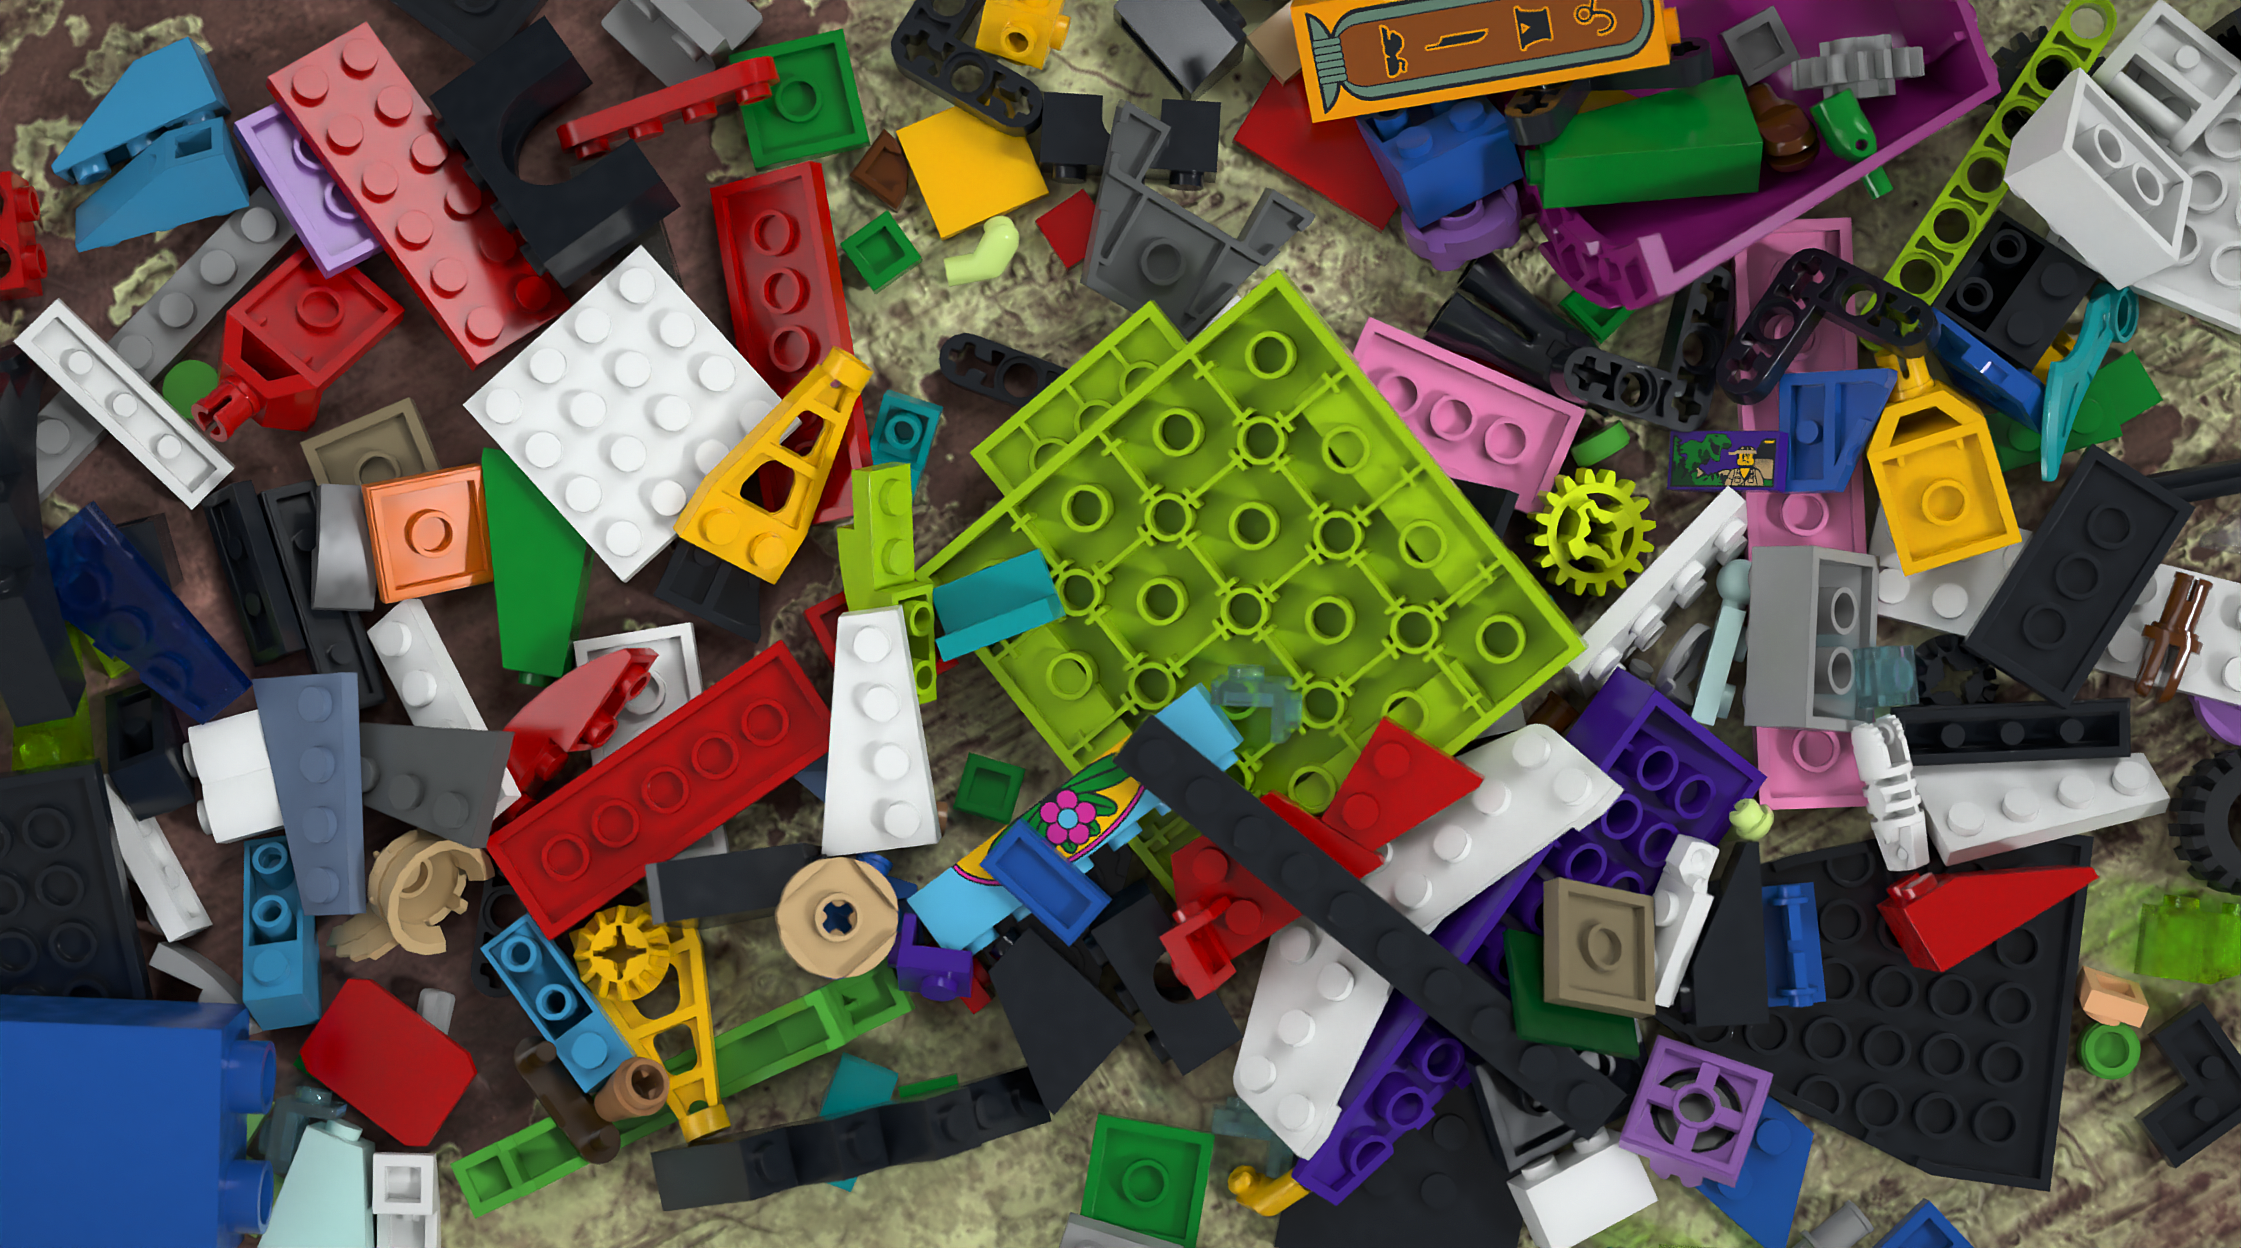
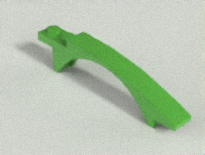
M888 955L876 967L862 975L834 980L714 1037L721 1100L801 1063L831 1052L847 1044L857 1036L915 1009L916 1007L909 992L899 991L897 969L887 967ZM693 1047L663 1061L667 1071L673 1075H679L693 1069L697 1063L696 1049ZM703 1100L694 1102L689 1108L690 1114L707 1107L708 1103ZM665 1102L663 1107L654 1114L618 1120L612 1123L619 1130L621 1138L620 1148L678 1121V1118L667 1102ZM551 1116L451 1163L450 1166L476 1219L520 1197L531 1194L590 1163L586 1162L578 1154Z

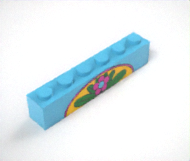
M1202 682L1155 715L1223 771L1239 760L1233 749L1243 742L1244 739ZM1131 734L906 900L941 948L962 950L964 948L966 951H972L973 956L1000 936L993 927L999 921L1012 913L1019 922L1032 913L979 865L1020 818L1026 820L1085 874L1095 866L1088 856L1107 843L1114 852L1143 831L1136 820L1154 807L1161 816L1172 810L1112 762L1113 756Z

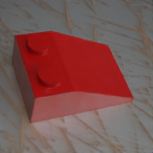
M2070 865L1943 874L1928 873L1920 876L1918 871L1902 877L1887 887L1886 890L1890 897L1876 906L1913 967L1942 973L2099 877L2093 867Z

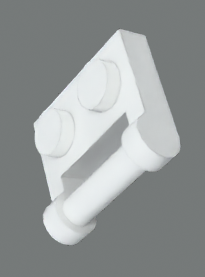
M2158 0L2098 68L2091 79L2103 91L2106 90L2170 141L2167 147L2181 157L2241 89V61L2165 1ZM2130 61H2133L2196 112L2186 123L2122 72L2124 67Z

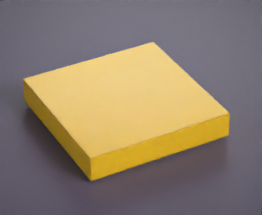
M999 87L994 89L992 95L1006 104L1008 117L1013 119L1016 114L1010 100L1000 95ZM990 99L984 104L985 106L989 105ZM953 106L896 131L942 241L980 226L991 217L1006 215L1049 196V191L1026 137H1013L1004 134L957 106Z

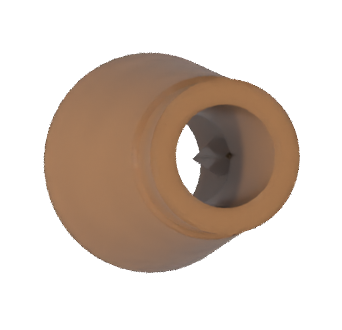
M632 1057L625 1060L596 1094L594 1100L596 1112L602 1119L609 1122L656 1113L667 1100L670 1087L667 1072L658 1062L651 1059Z

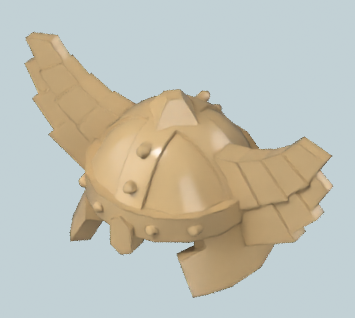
M419 827L417 830L408 831L393 840L381 852H373L375 861L369 875L367 892L369 902L366 905V913L356 914L342 925L333 927L326 946L336 948V956L350 957L355 962L369 957L376 961L398 944L406 951L422 955L446 952V940L441 927L433 925L442 921L451 910L460 915L467 911L468 902L461 898L466 886V879L468 877L469 881H485L494 877L495 872L490 857L482 848L470 849Z

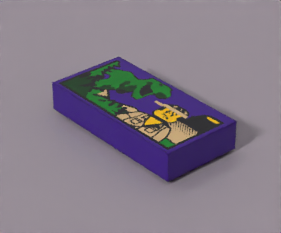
M1671 431L1667 490L1675 492H1722L1729 486L1735 492L1785 493L1788 433L1782 431Z

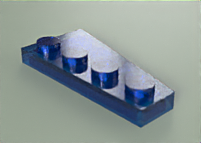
M94 500L45 539L48 561L63 620L69 621L95 640L92 645L109 658L113 659L117 656L140 673L139 679L201 725L212 719L253 685L250 679Z

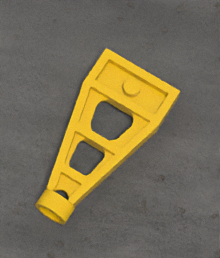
M833 346L822 365L818 364L704 477L672 527L678 536L775 585L808 533L856 398L861 394L873 375V369L849 352ZM835 379L841 382L839 387H832L830 383ZM810 410L823 418L824 425L811 452L806 456H801L780 445V437L801 412ZM771 460H777L792 468L794 473V481L787 501L776 512H769L742 498L740 495V489L744 481L760 465Z
M650 901L636 906V908L651 914ZM663 926L670 942V963L676 968L679 980L680 1002L673 1013L655 1020L649 1019L639 1012L633 1001H612L598 996L592 990L591 992L638 1057L658 1062L667 1072L670 1087L666 1102L678 1118L685 1141L689 1144L720 1133L732 1127L720 1096L703 942L698 930L695 928L684 929ZM582 928L569 933L575 951L579 939V930ZM620 928V937H617L616 947L606 949V952H599L598 957L603 956L606 959L616 961L618 970L621 971V979H623V969H626L627 959L635 958L637 954H646V950H640L627 945L625 936L622 935V928ZM685 1024L692 1032L697 1063L693 1069L679 1075H673L664 1066L654 1046V1038L657 1034ZM703 1100L708 1103L709 1108L690 1114L689 1108L694 1102Z

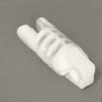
M1895 714L1879 717L1876 719V722L1871 724L1864 723L1853 727L1851 739L1860 781H1865L1866 783L1862 790L1864 797L1868 798L1869 802L1866 804L1868 814H1873L1874 819L1870 821L1871 828L1876 836L1887 869L1889 871H1908L1924 866L1930 861L1925 814L1923 809L1918 808L1921 798L1920 794L1915 791L1917 781L1915 776L1910 775V771L1913 770V764L1902 724Z

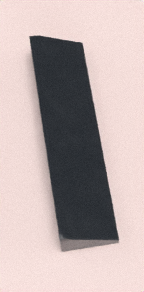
M2129 697L2073 699L2068 709L2061 710L2047 700L1890 708L1891 716L1895 714L1902 724L1913 766L2131 757Z

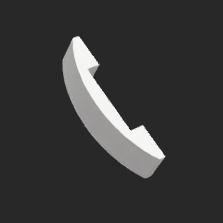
M375 1152L373 1154L372 1214H377V1248H441L440 1193L436 1153Z

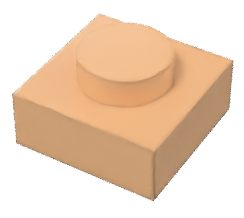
M2082 965L2076 979L2075 991L2086 1014L2105 1025L2118 1026L2120 1022L2140 1028L2149 1009L2140 984Z

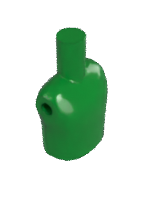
M1851 88L1835 93L1809 108L1823 138L1835 156L1856 165L1877 152L1876 136ZM1857 140H1858V142H1859V148H1858V149H1857L1856 146H1855ZM1882 166L1861 178L1871 200L1893 190Z

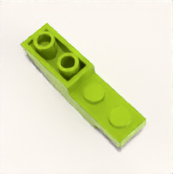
M892 461L853 469L854 523L837 527L839 561L848 610L851 612L902 605L919 705L937 700V673L935 663L933 583L915 581L910 463Z

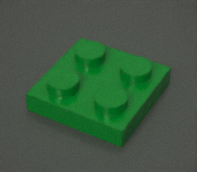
M843 28L728 55L730 65L752 58L772 56L780 78V82L770 87L771 97L760 102L740 106L754 168L757 173L871 146Z
M1098 1112L1080 1215L1184 1246V1248H1196L1215 1133Z

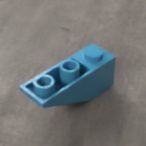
M185 37L133 61L53 162L51 167L54 174L71 184L76 182L79 185L96 183L112 173L110 167L129 158L133 160L164 132L231 113V108L204 49L190 37Z
M223 117L164 132L147 149L142 151L76 208L75 247L78 252L101 246H113L123 240L156 231H169L182 224L212 216L227 215L237 209L248 207V169Z
M286 835L244 841L243 1003L263 1031L316 1024L322 1018V969L315 915L304 916Z
M529 912L480 948L545 1039L555 1045L558 1057L584 1093L598 1092L622 1062L632 1057H638L588 986L580 980L578 968L554 940L548 941Z

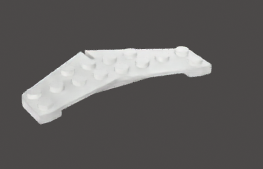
M1543 724L1528 725L1456 757V759L1485 776L1480 787L1378 848L1377 851L1383 855L1386 860L1385 863L1360 880L1430 935L1443 918L1569 829L1574 827L1580 831L1604 814L1624 789L1552 728ZM1305 915L1300 916L1273 933L1270 937L1236 1063L1233 1083L1240 1098L1297 1156L1309 1161L1327 1140L1342 1110L1337 1105V1102L1394 986Z

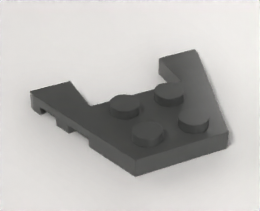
M1120 99L1115 110L1080 283L1133 314L1147 302L1154 300L1184 338L1187 339L1238 292L1236 288L1260 266L1265 267L1280 253L1278 249L1297 231L1302 232L1312 223L1316 215L1276 190L1266 187L1237 239L1231 237L1142 183L1145 173L1171 127L1129 101Z

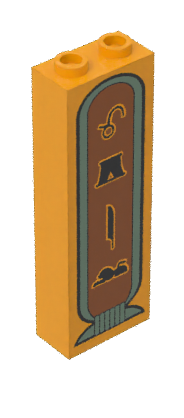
M1293 0L1290 6L1312 123L1670 64L1671 45L1681 43L1676 7L1665 8L1664 0Z

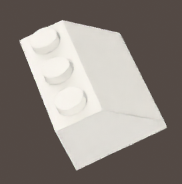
M2080 67L2073 70L2013 137L2003 179L2017 197L2024 199L2047 221L2050 229L2055 234L2065 238L2085 258L2092 270L2101 273L2117 290H2120L2178 263L2193 179Z

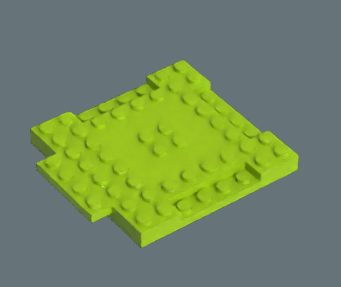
M1282 269L1275 270L1191 342L1184 338L1154 300H1150L982 441L970 454L1005 497L915 572V579L919 582L933 583L934 589L1040 548L1066 615L977 649L974 652L1073 775H1076L1131 734L1149 712L1153 715L1158 714L1191 688L1202 682L1244 739L1243 742L1233 749L1239 760L1227 768L1225 772L1257 798L1275 789L1299 803L1300 808L1313 816L1322 817L1385 715L1453 756L1583 653L1589 644L1513 551H1509L1360 368L1359 362ZM1154 807L1136 820L1143 831L1127 843L1176 902L1170 855L1202 833L1175 811L1170 810L1161 816Z

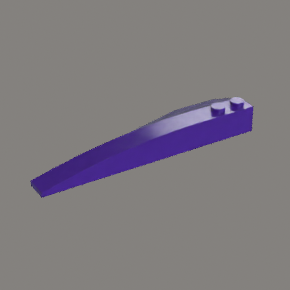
M1619 666L1616 667L1564 739L1620 785L1624 791L1600 817L1580 831L1574 827L1569 829L1443 918L1430 934L1432 938L1511 1001L1512 996L1502 932L1511 929L1544 936V882L1556 878H1564L1652 896L1655 893L1663 868L1667 864L1666 858L1678 835L1698 838L1716 847L1733 825L1730 822L1729 813L1737 811L1734 805L1744 798H1752L1767 778L1766 775L1660 692ZM1394 988L1337 1102V1105L1342 1110L1329 1137L1309 1161L1300 1157L1290 1176L1296 1182L1337 1206L1394 1154L1392 1144L1399 1137L1413 1128L1421 1129L1436 1115L1431 1108L1456 1085L1463 1090L1471 1082L1465 1060L1478 1055V1053L1398 989Z

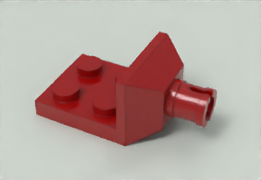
M303 245L227 310L218 354L217 387L191 406L194 420L204 432L216 422L218 426L211 431L210 437L219 442L227 441L234 434V431L249 418H252L261 427L300 432L309 431L315 425L323 391L402 322L406 309L355 266L325 280Z

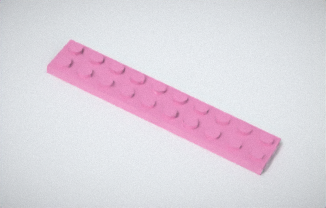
M1851 217L1794 219L1731 258V271L1735 279L1736 303L1733 312L1734 337L1785 263L1795 253L1803 249L1817 248L1853 265ZM1820 270L1816 275L1806 273L1801 278L1805 286L1810 281L1819 284L1824 279ZM1853 294L1846 304V312L1856 316L1855 294ZM1801 298L1798 302H1795L1800 309L1806 307ZM1786 314L1771 318L1764 328V336L1770 339H1780L1786 336L1792 330L1794 318ZM1822 318L1784 374L1858 370L1857 335ZM1758 344L1753 345L1752 348L1757 355L1762 351L1767 358L1771 357ZM1753 367L1748 372L1739 369L1736 372V380L1738 383L1743 378L1752 381L1757 374ZM1779 381L1764 400L1754 405L1738 404L1739 431H1779ZM1862 454L1844 492L1810 494L1741 492L1742 498L1746 501L1748 520L1744 537L1748 540L1747 546L1744 549L1745 560L1752 562V547L1819 546L1867 554ZM1750 604L1747 605V627L1749 625ZM1873 705V723H1874V722H1875V718H1874V705ZM1752 727L1754 767L1767 776L1755 793V801L1759 805L1767 804L1771 810L1866 806L1869 802L1868 798L1864 797L1862 790L1866 783L1865 781H1860L1851 739L1852 734Z

